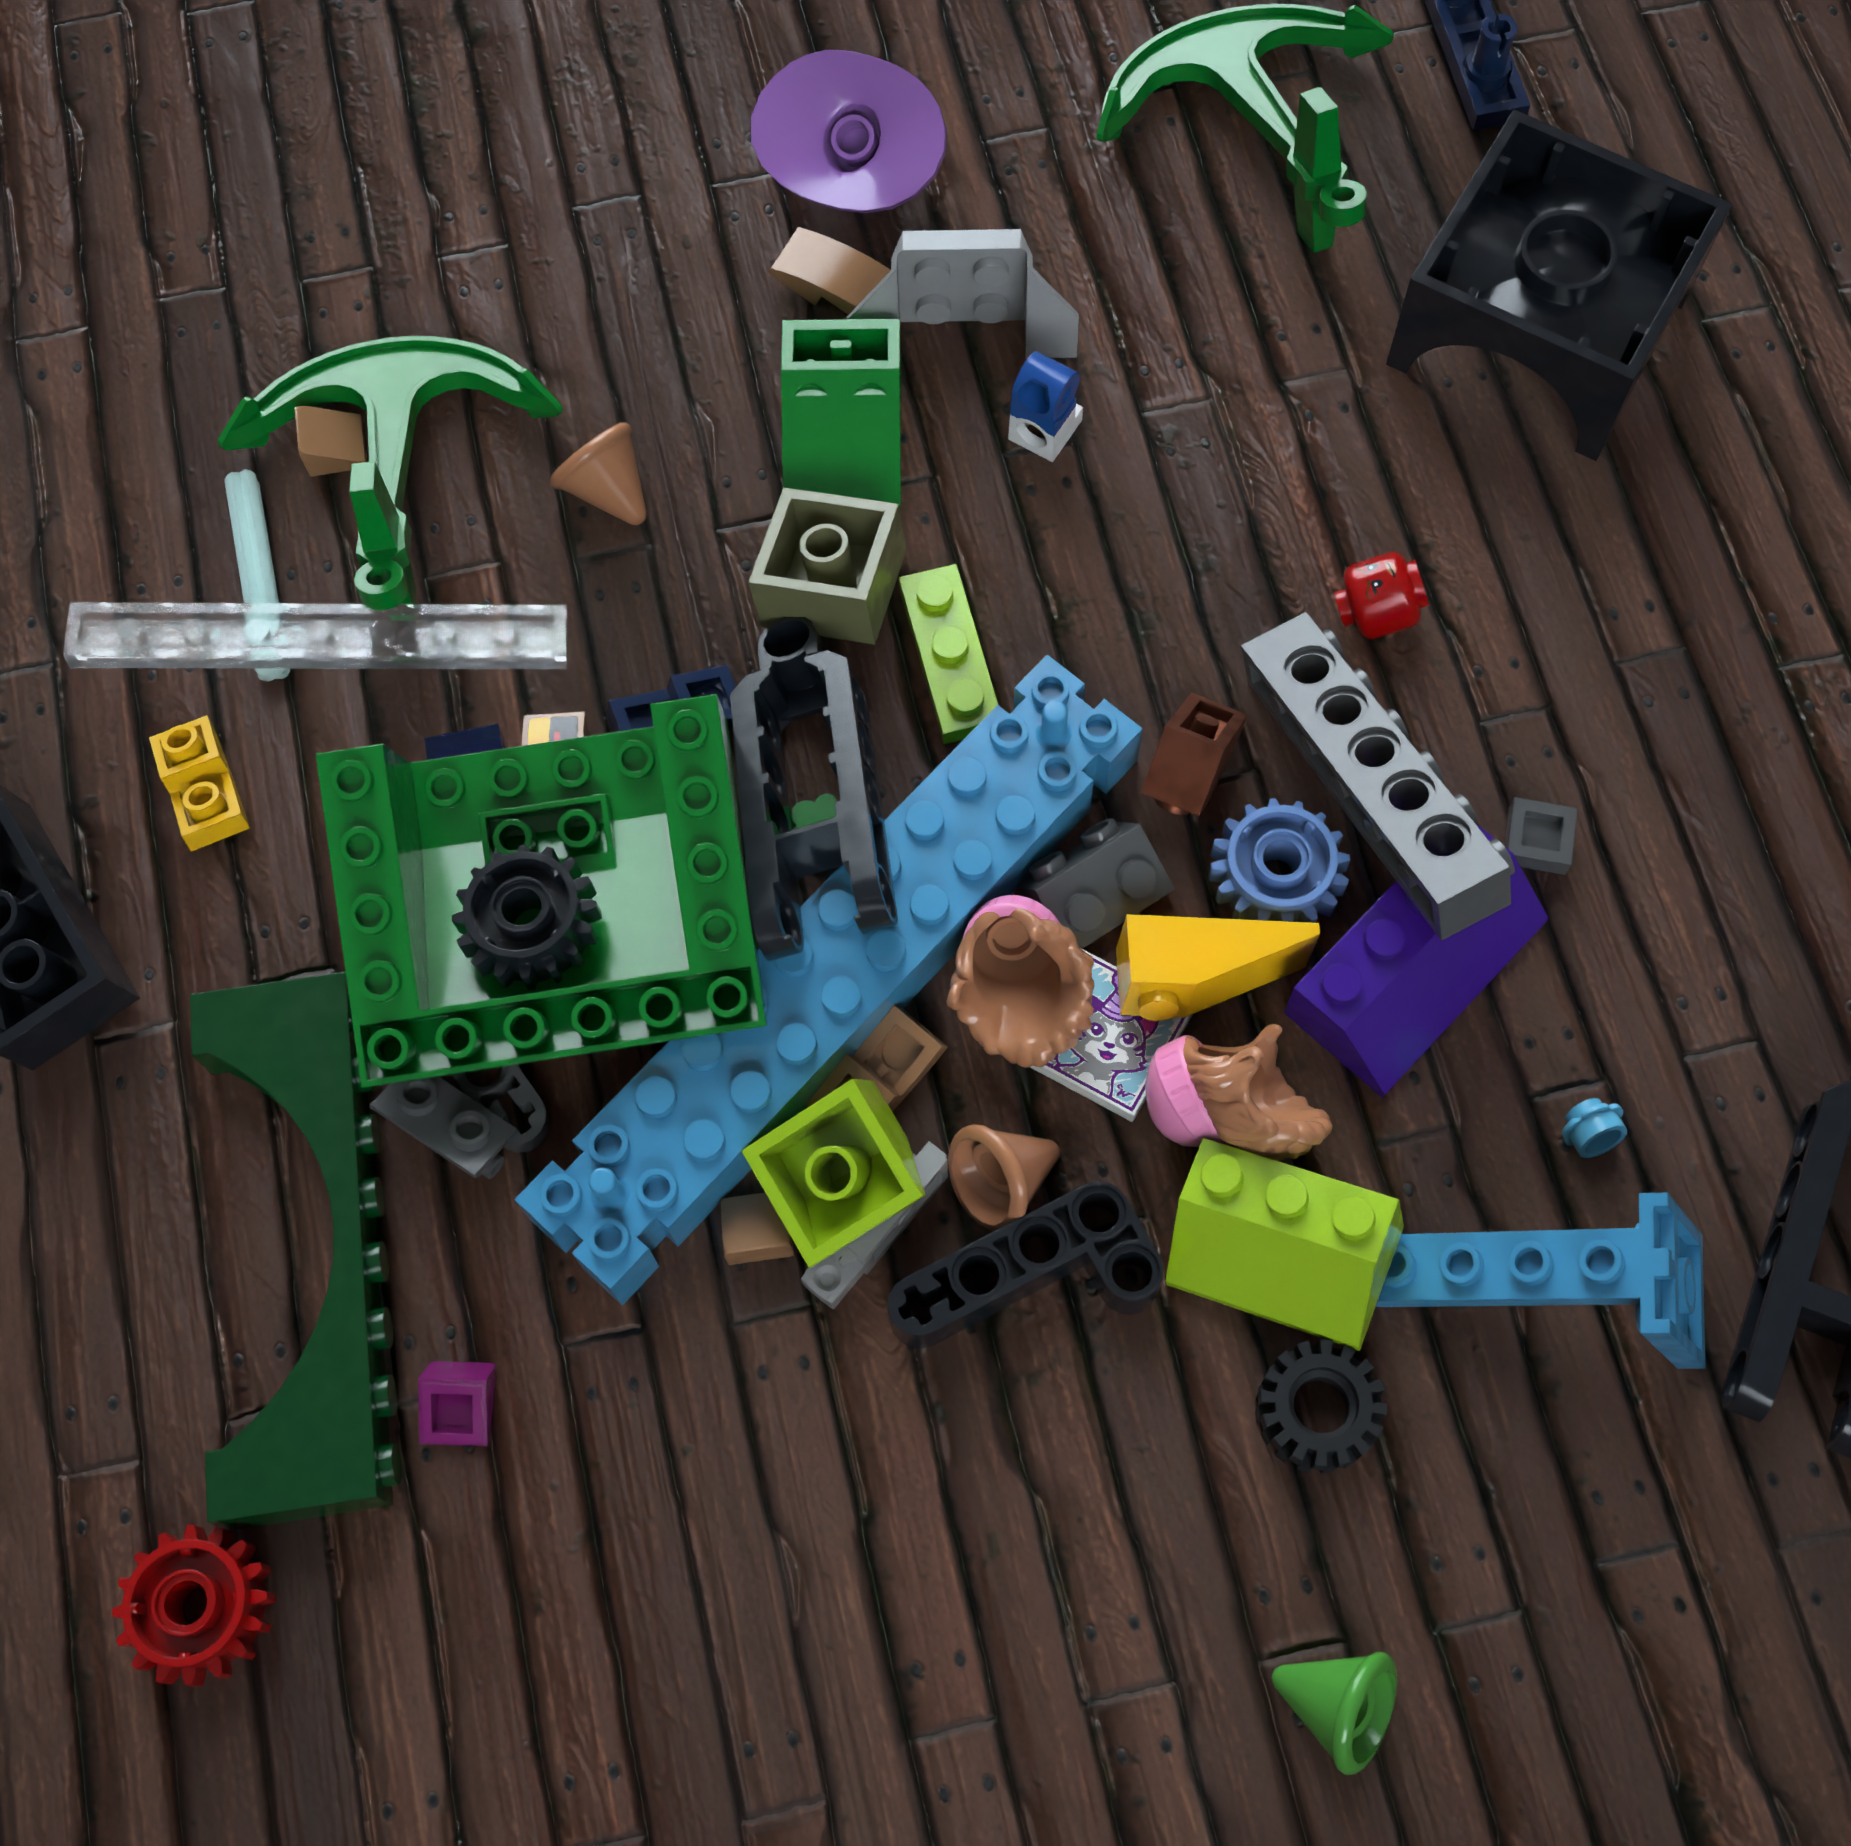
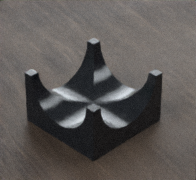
M1513 110L1410 278L1386 365L1407 374L1415 359L1423 353L1434 348L1452 345L1483 348L1512 358L1536 372L1560 394L1571 410L1576 422L1578 441L1575 452L1597 461L1677 307L1682 309L1691 293L1732 203L1517 110Z

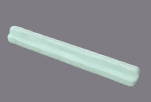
M244 469L241 472H230L227 474L224 482L254 670L262 681L269 682L274 679H284L289 675L290 665L260 484L257 481L256 474L251 470Z

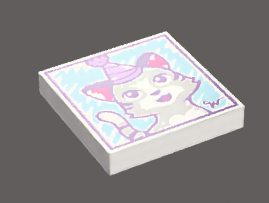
M1085 951L1092 956L1094 961L1091 971L1092 979L1094 980L1091 1005L1094 1011L1093 1015L1089 1017L1092 1028L1082 1032V1036L1078 1039L1077 1045L1074 1048L1067 1049L1065 1053L1056 1054L1055 1058L1043 1067L1030 1066V1068L1133 1123L1146 1099L1145 1081L1151 1058L1157 1048L1181 1037L1193 1014L1185 1018L1173 1017L1164 1021H1150L1141 1016L1120 1015L1117 967Z

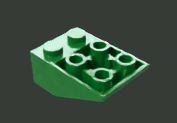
M900 319L782 320L781 407L783 487L899 504L901 509L902 353Z

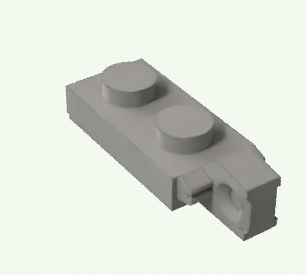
M928 1141L917 1156L912 1152L926 1196L816 1266L808 1267L802 1276L803 1285L830 1308L834 1309L863 1273L867 1275L948 1178L947 1155L930 1141Z

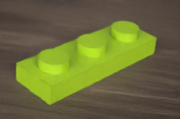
M957 564L898 577L900 594L943 744L964 740L998 705Z

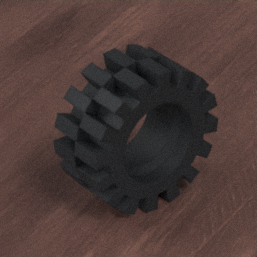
M1320 1340L1317 1345H1310L1309 1341L1297 1344L1290 1352L1287 1350L1283 1352L1264 1375L1255 1398L1258 1399V1407L1255 1410L1256 1423L1261 1422L1264 1431L1261 1437L1265 1444L1272 1443L1278 1450L1275 1456L1285 1463L1289 1459L1297 1464V1470L1307 1473L1311 1469L1319 1470L1320 1474L1332 1473L1335 1469L1341 1467L1345 1469L1354 1464L1371 1449L1372 1444L1380 1437L1384 1428L1381 1426V1422L1387 1415V1403H1382L1381 1394L1385 1391L1381 1379L1375 1381L1370 1372L1374 1369L1373 1365L1367 1359L1362 1363L1353 1357L1356 1350L1347 1345H1344L1342 1349L1332 1347L1333 1341ZM1312 1381H1322L1338 1389L1346 1404V1417L1340 1428L1330 1433H1317L1309 1430L1299 1421L1294 1410V1397L1302 1385Z

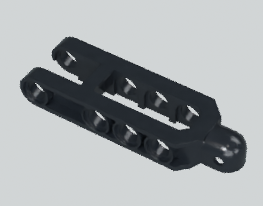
M783 617L770 624L763 631L758 642L760 669L746 675L730 693L749 910L755 937L764 957L768 961L803 952L804 937L797 879L844 865L851 878L853 894L859 914L855 915L854 919L862 934L897 925L898 922L867 698L865 693L861 691L856 677L851 673L848 659L825 650L813 623L806 617ZM823 711L824 718L833 736L834 752L829 754V762L838 778L841 800L835 802L836 817L792 830L781 733L791 721Z
M1850 1076V1080L1826 1089L1822 1093L1820 1101L1813 1102L1802 1111L1724 1382L1721 1405L1722 1409L1755 1422H1761L1765 1418L1776 1398L1796 1327L1846 1345L1832 1395L1839 1400L1832 1422L1829 1443L1825 1445L1824 1449L1851 1459V1296L1809 1281L1851 1132Z

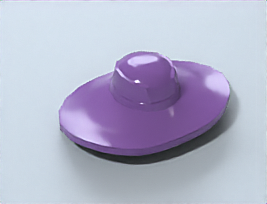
M822 50L806 54L790 62L774 75L761 91L751 116V143L761 166L783 188L803 199L833 209L872 213L894 209L916 198L932 182L946 154L947 129L942 110L932 93L916 76L891 62L859 52Z

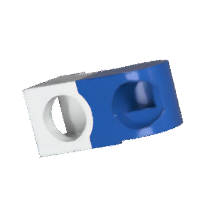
M1037 351L1033 352L1023 364L1013 385L1008 440L1053 462L1082 421L1083 407L1076 404L1075 398L1080 373ZM1029 424L1039 429L1046 439L1031 433L1027 429Z

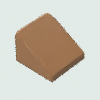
M311 406L295 407L298 451L310 477L350 471L351 464L367 462L361 414Z
M765 1192L720 1199L723 1250L728 1265L794 1256L793 1240Z

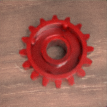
M192 1524L186 1526L182 1540H179L174 1535L163 1532L158 1535L159 1548L150 1554L138 1551L133 1556L138 1566L131 1577L119 1578L117 1583L124 1590L122 1604L112 1608V1616L122 1618L125 1629L116 1639L118 1646L135 1648L138 1651L131 1665L136 1670L149 1671L157 1666L155 1681L171 1685L176 1682L182 1672L185 1686L201 1687L206 1678V1670H209L214 1677L227 1679L232 1676L231 1661L237 1657L252 1660L256 1652L251 1643L258 1633H269L272 1627L271 1624L263 1619L265 1606L276 1602V1594L266 1592L262 1582L272 1572L270 1566L260 1562L252 1564L249 1561L253 1557L256 1546L245 1540H240L231 1546L233 1532L217 1526L207 1540L205 1529ZM202 1586L207 1595L206 1609L197 1621L188 1624L183 1616L184 1601L191 1591Z

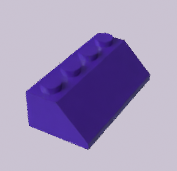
M1478 825V828L1489 841L1495 839ZM1509 849L1507 851L1515 867V873L1510 875L1511 905L1441 941L1396 881L1293 988L1284 1014L1382 1098L1549 919L1518 861ZM1446 853L1437 856H1449L1452 854Z

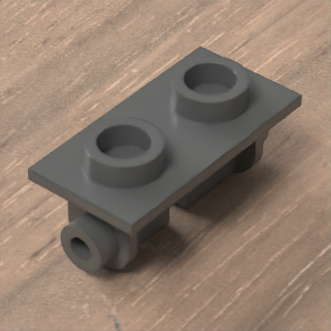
M440 1077L389 1084L370 1104L371 1109L473 1178L483 1175L488 1179H492L500 1171L505 1158L498 1152L517 1133L515 1127Z

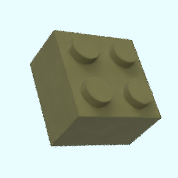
M783 487L748 581L760 627L767 628L774 621L783 617H806L813 623L819 636L875 645L907 551L899 504Z

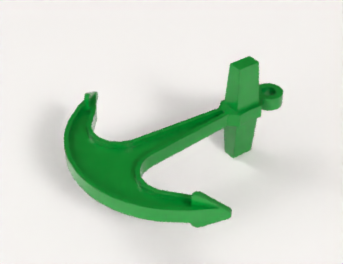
M1257 4L1228 8L1194 17L1168 28L1149 39L1122 63L1114 74L1104 97L1101 119L1096 134L1097 141L1106 142L1119 138L1122 127L1133 118L1148 96L1161 86L1182 81L1208 84L1218 90L1287 160L1286 176L1294 184L1297 233L1313 253L1333 247L1336 227L1355 225L1365 217L1367 201L1365 187L1359 182L1348 180V167L1341 161L1338 106L1321 87H1317L1300 93L1298 117L1296 119L1259 64L1258 59L1271 49L1290 44L1344 48L1343 52L1347 57L1355 58L1390 45L1394 38V33L1355 5L1348 7L1346 13L1299 4Z
M390 337L361 342L325 353L285 373L255 398L244 397L219 436L218 445L226 451L263 447L269 440V433L295 418V407L297 406L314 407L327 402H347L356 404L367 411L369 462L351 464L349 492L358 527L356 555L360 564V568L355 574L354 582L360 601L365 607L379 611L388 610L392 619L415 617L416 586L410 563L412 531L407 515L401 511L416 418L422 406L433 397L446 391L467 388L481 390L513 406L523 408L532 418L557 417L563 412V408L560 402L528 369L521 367L509 357L493 349L476 343L445 337Z

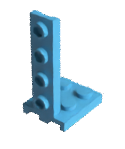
M1668 1192L1639 1193V1223L1636 1224L1635 1228L1401 1234L1376 1307L1635 1304L1636 1322L1640 1334L1677 1369H1706L1703 1235Z

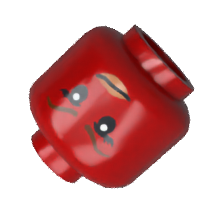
M1388 552L1348 566L1343 576L1345 589L1334 592L1344 626L1356 623L1360 634L1367 639H1376L1415 626L1420 621L1421 608L1429 606L1416 560L1406 562L1405 558L1397 552Z

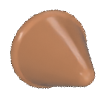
M626 422L618 423L594 437L563 462L550 477L549 483L554 489H562L631 525L637 526L646 519L647 511L631 438L632 427Z
M972 1124L960 1129L954 1135L950 1144L948 1171L951 1184L959 1202L969 1216L979 1225L995 1231L1026 1214L1028 1205L1059 1159L1060 1148L1057 1143L1049 1139L996 1131L984 1125Z

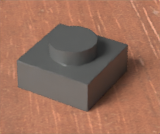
M1514 797L1509 806L1504 846L1514 854L1520 867L1566 875L1572 865L1578 808Z

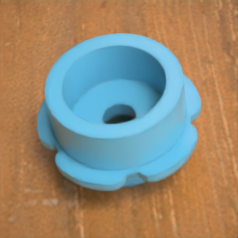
M1598 1098L1588 1099L1577 1104L1565 1117L1567 1124L1562 1130L1565 1143L1569 1146L1574 1145L1578 1154L1583 1158L1595 1157L1611 1150L1627 1135V1128L1620 1119L1623 1115V1109L1616 1103L1610 1105L1602 1103Z

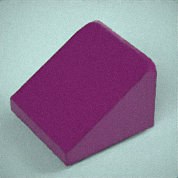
M448 1361L428 1363L418 1378L419 1444L488 1446L496 1381L495 1363Z

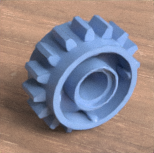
M1272 798L1269 800L1267 807L1258 810L1251 804L1244 806L1241 821L1238 822L1228 818L1224 822L1222 835L1225 839H1215L1210 856L1217 861L1211 863L1208 874L1209 881L1222 883L1218 887L1215 900L1218 904H1230L1234 910L1232 919L1316 923L1318 919L1317 912L1330 917L1338 903L1334 896H1343L1349 881L1342 873L1346 872L1348 868L1350 854L1338 852L1337 850L1343 837L1340 831L1330 832L1324 824L1326 815L1322 812L1313 815L1304 810L1303 802L1296 801L1293 806L1279 805L1277 799ZM1270 860L1283 861L1292 868L1293 873L1289 875L1274 874L1267 869L1264 863Z

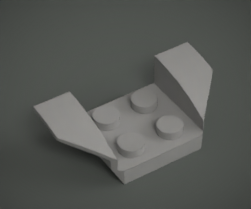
M1021 229L902 231L891 258V270L847 316V319H900V322H924L927 324H940L948 321L998 323L1000 321L1025 320V358H1028L1035 351L1049 358H1077L1079 313L1033 268V256Z

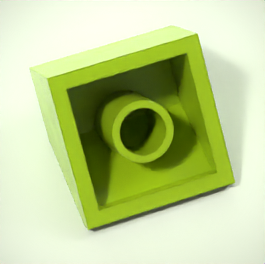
M852 1078L741 1150L809 1268L816 1266L926 1196L908 1138L873 1080Z

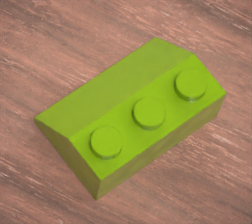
M1203 1138L1179 1197L1165 1282L1168 1286L1325 1340L1333 1341L1343 1346L1347 1345L1360 1351L1404 1228L1400 1201L1397 1198Z

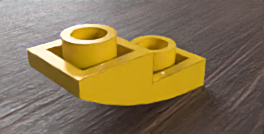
M208 715L149 737L160 779L171 796L181 836L191 852L250 829L228 762Z

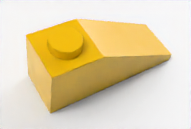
M1126 914L1116 947L1120 1015L1141 1016L1150 1021H1164L1173 1017L1185 1018L1304 969L1320 936L1319 923Z

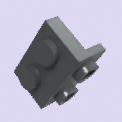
M1113 818L1095 824L1080 836L1083 844L1065 855L1062 851L1053 852L1032 864L1028 869L1032 876L1017 885L1022 896L1044 905L1055 915L1061 925L1072 930L1077 938L1078 945L1083 949L1125 921L1126 914L1136 915L1175 890L1140 824L1115 822Z

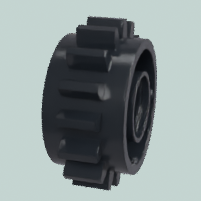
M519 845L517 852L502 855L498 851L492 854L493 860L482 869L474 867L470 871L474 878L468 888L458 889L456 896L463 906V911L452 915L453 924L458 932L463 934L456 940L458 946L466 958L473 957L471 963L482 977L494 971V976L501 987L508 988L516 980L524 982L528 990H535L538 981L550 978L556 983L562 981V973L572 965L581 967L585 963L581 954L586 945H596L599 939L590 923L602 919V912L597 901L592 900L597 892L589 876L581 877L582 872L576 860L572 857L560 864L554 849L548 846L542 853L530 852L526 845ZM530 909H540L539 915L532 922L525 925H514L516 919L523 912Z

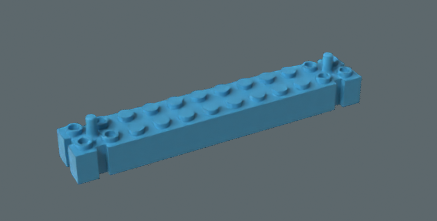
M1046 655L1014 688V710L1009 714L997 705L884 821L897 907V925L862 934L854 919V916L858 915L859 911L853 894L851 878L844 865L840 866L800 907L804 937L803 952L768 961L761 949L758 950L767 1026L669 1041L572 1140L580 1156L565 1171L552 1160L514 1199L528 1219L565 1253L579 1242L580 1245L572 1252L573 1256L584 1271L622 1306L660 1267L651 1253L665 1237H668L679 1247L721 1202L720 1199L725 1198L749 1173L751 1167L741 1150L808 1108L809 1106L806 1105L846 1054L854 1055L894 1005L901 1006L904 1009L956 954L964 931L975 911L991 899L1011 895L1018 888L1017 885L1031 874L1028 870L1030 866L1039 859L1049 855L1090 812L1093 786L1095 785L1107 794L1138 761L1143 728L1105 699L1095 709L1083 701L1085 683L1049 655Z

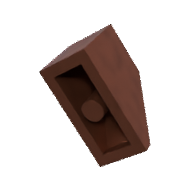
M1191 692L1164 727L1141 793L1155 798V803L1168 812L1178 815L1192 813L1200 816L1212 798L1248 714Z

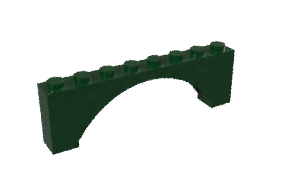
M344 971L190 994L192 1056L212 1075L230 1073L258 1088L289 1113L307 1138L320 1164L329 1193L333 1220V1260L327 1293L316 1326L300 1359L278 1392L249 1425L223 1449L205 1451L207 1523L230 1531L393 1506L392 1486L400 1485L402 1464L397 1444H390L388 1417L396 1415L398 1401L394 1378L391 1374L385 1375L384 1349L391 1348L393 1345V1325L389 1309L387 1307L381 1308L380 1282L388 1281L389 1261L384 1242H377L376 1217L384 1216L385 1197L380 1178L373 1177L372 1154L379 1153L381 1150V1134L376 1115L369 1114L368 1091L376 1090L377 1086L361 1088L346 973Z

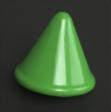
M1374 1652L1369 1656L1284 1664L1275 1668L1272 1674V1683L1275 1689L1332 1757L1336 1768L1344 1775H1353L1361 1771L1378 1750L1394 1709L1398 1682L1397 1669L1393 1658L1386 1652Z

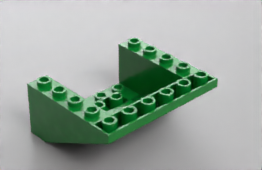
M717 694L651 703L653 726L430 760L409 762L383 743L315 753L361 1088L767 1026L757 940L749 910L742 822L728 722ZM519 845H526L530 852L542 853L547 846L554 849L560 864L570 857L576 860L582 872L581 877L589 876L597 892L592 900L597 901L602 912V919L590 923L599 939L596 945H586L581 954L585 963L581 967L572 965L562 973L563 980L558 983L551 978L538 981L535 990H528L524 982L516 980L508 988L501 987L494 976V971L482 977L471 963L473 957L466 958L458 946L456 940L463 934L458 932L452 922V915L463 911V906L456 894L458 889L468 888L474 878L470 871L474 867L482 869L493 860L492 854L498 851L502 855L517 852ZM530 909L523 912L516 919L514 925H525L532 922L539 915L540 909Z

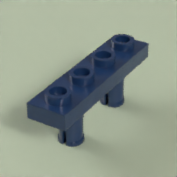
M1424 0L1472 130L1504 125L1513 110L1528 115L1531 105L1510 53L1512 42L1518 31L1515 20L1506 14H1497L1496 16L1490 0Z

